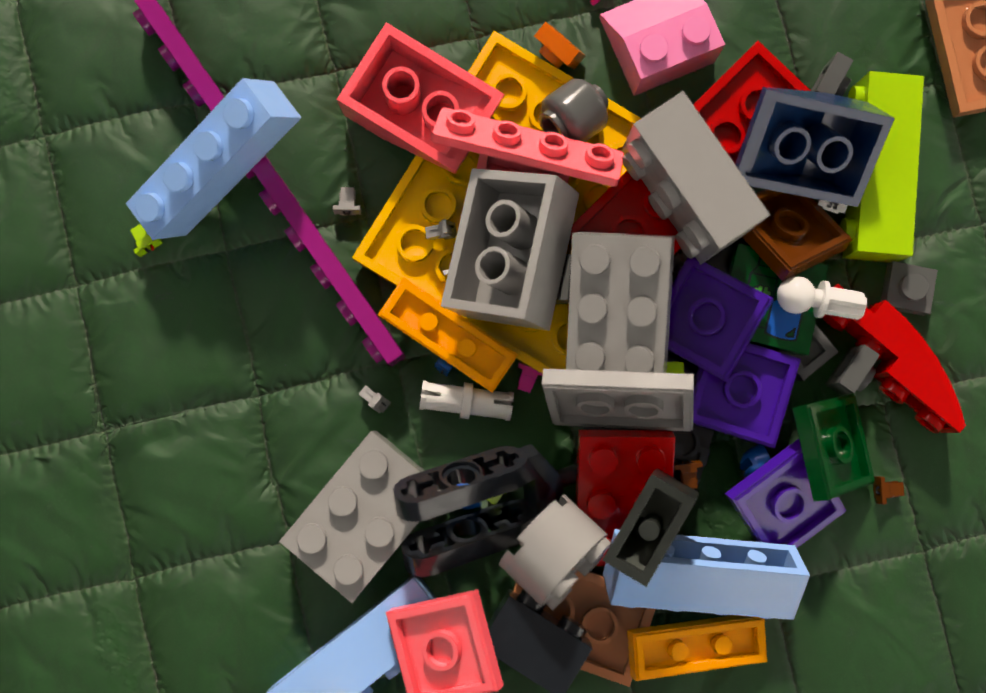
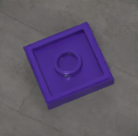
M688 257L672 283L668 350L726 382L773 303V297L705 262L700 265L695 257L692 259Z
M748 343L726 382L698 367L694 379L693 424L769 448H775L801 359Z
M799 438L725 493L755 542L795 545L796 549L847 511L839 497L826 501H813Z

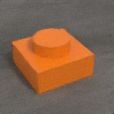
M547 22L534 35L543 44L538 52L558 69L563 63L575 69L586 56Z

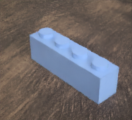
M242 78L126 202V205L152 240L186 236L302 117L274 81Z
M614 529L611 543L614 541L620 529ZM676 535L647 587L607 563L603 571L610 605L627 608L664 609L674 612L689 611L794 620L810 577L795 545Z
M410 576L273 684L266 693H373L374 690L370 685L385 674L388 680L401 672L386 611L394 607L431 600L437 597L421 577Z

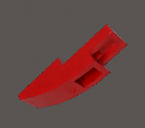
M836 284V285L832 286V287H835V288L844 289V288H843L842 286H840L839 284ZM887 300L869 305L865 309L864 316L857 320L824 315L822 319L831 327L839 331L846 330L858 340L855 343L856 346L865 344L880 355L877 360L880 359L882 362L876 368L874 378L882 383L879 386L880 390L896 403H906L917 413L915 419L919 424L935 434L939 432L960 433L964 429L966 424L960 403L941 363L920 333Z

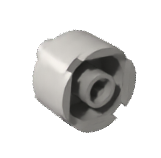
M564 494L561 496L559 503L556 500L553 501L528 525L517 538L520 541L519 545L521 548L514 555L507 550L500 560L499 566L541 607L546 604L554 610L572 591V586L579 579L575 574L579 571L585 577L604 557L603 554L612 543L606 538L608 534Z

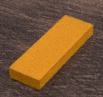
M405 277L401 279L378 313V316L491 393L494 392L518 357V354L461 315L441 307L439 300Z
M732 615L627 630L630 677L635 681L767 662L765 619L760 617Z

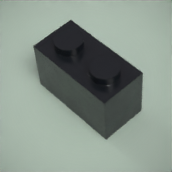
M509 589L488 622L496 658L549 692L566 693L593 649L589 639L585 637L588 630L564 614L558 620L545 612L546 604L541 607L524 589H522L520 594Z

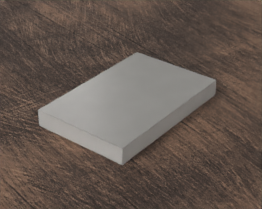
M543 369L542 387L552 424L669 431L693 430L694 374Z

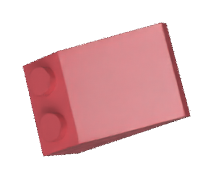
M386 22L338 96L337 102L344 116L368 131L456 174L470 151L435 143L431 140L432 131L441 109L444 107L463 109L474 115L491 119L502 102L504 94Z

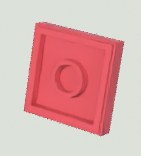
M478 589L394 607L386 611L406 693H491L499 691L504 686Z

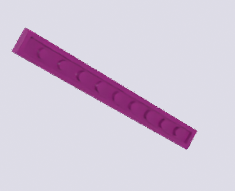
M134 0L139 9L134 11L133 15L149 36L155 32L158 34L164 44L157 49L174 72L181 68L189 80L182 84L198 107L206 103L212 111L224 98V95L157 0ZM265 155L246 174V177L250 180L255 175L265 188L258 193L265 205L274 216L282 212L291 225L284 230L288 238L299 252L306 248L316 261L315 264L310 266V269L325 289L333 285L342 300L336 303V306L350 326L358 322L368 335L361 342L374 361L379 363L384 359L389 366L393 367L406 358V355Z

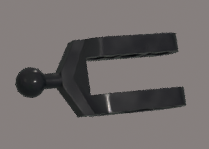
M532 444L520 448L501 446L399 480L393 489L396 512L401 519L409 522L425 521L514 491L522 486L524 489V499L501 502L408 535L402 543L405 569L409 574L416 577L433 576L519 545L520 541L517 538L528 525L553 501L556 500L558 502L563 493V487L576 483L577 458L573 465L556 470ZM462 483L467 484V485H462V486H456L457 484H462ZM464 535H476L468 539L459 538Z

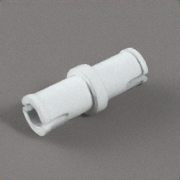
M423 381L419 410L427 409L459 413L460 418L469 419L470 415L510 421L513 409L511 402L514 400V392L494 391L491 393L488 390L473 388V383L465 382L463 387Z

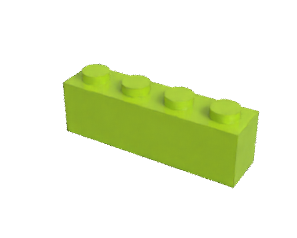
M869 71L849 91L848 98L869 102L895 119L859 206L848 205L845 218L840 222L839 226L852 239L849 246L843 251V258L890 263L893 261L899 262L913 256L924 76Z

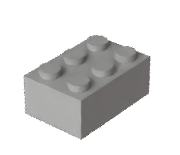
M684 91L632 125L621 150L624 153V156H622L623 165L634 180L638 181L641 179L651 193L648 196L651 206L663 220L667 217L678 231V234L675 235L678 245L690 259L696 257L700 265L770 216Z
M472 168L441 307L470 319L550 331L580 193L557 175Z
M582 231L572 233L566 369L667 373L675 236Z
M371 431L279 542L347 600L353 603L419 523L403 520L397 515L393 489L399 480L424 470L378 431Z

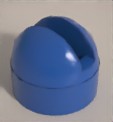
M758 444L743 453L740 460V469L745 471V478L771 459L765 447Z

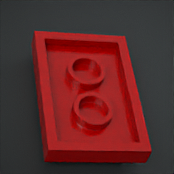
M578 430L576 505L608 534L606 538L610 542L612 541L614 529L622 527L654 470L657 468L673 477L676 440L673 431ZM602 558L596 566H605L606 562L602 561Z

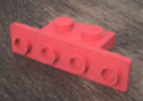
M446 107L442 108L439 113L431 138L435 143L479 153L477 169L557 175L567 184L569 177L572 176L616 187L621 174L622 156H624L622 151L611 149L604 144H591L567 138L556 132H543L519 126L511 121H498L474 115L467 110Z

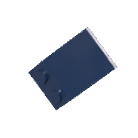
M763 87L735 165L752 187L858 207L895 118L869 102L823 92Z

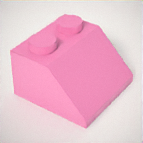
M633 0L599 16L633 96L713 64L725 46V42L708 4L704 0Z

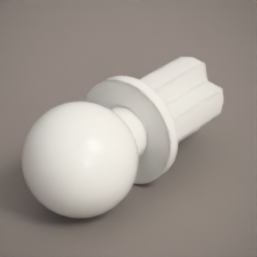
M793 276L783 281L777 290L779 305L785 311L793 314L803 313L813 307L816 318H823L827 314L857 320L864 316L867 306V298L862 292L831 287L830 282L824 280L815 289L808 279L801 276Z

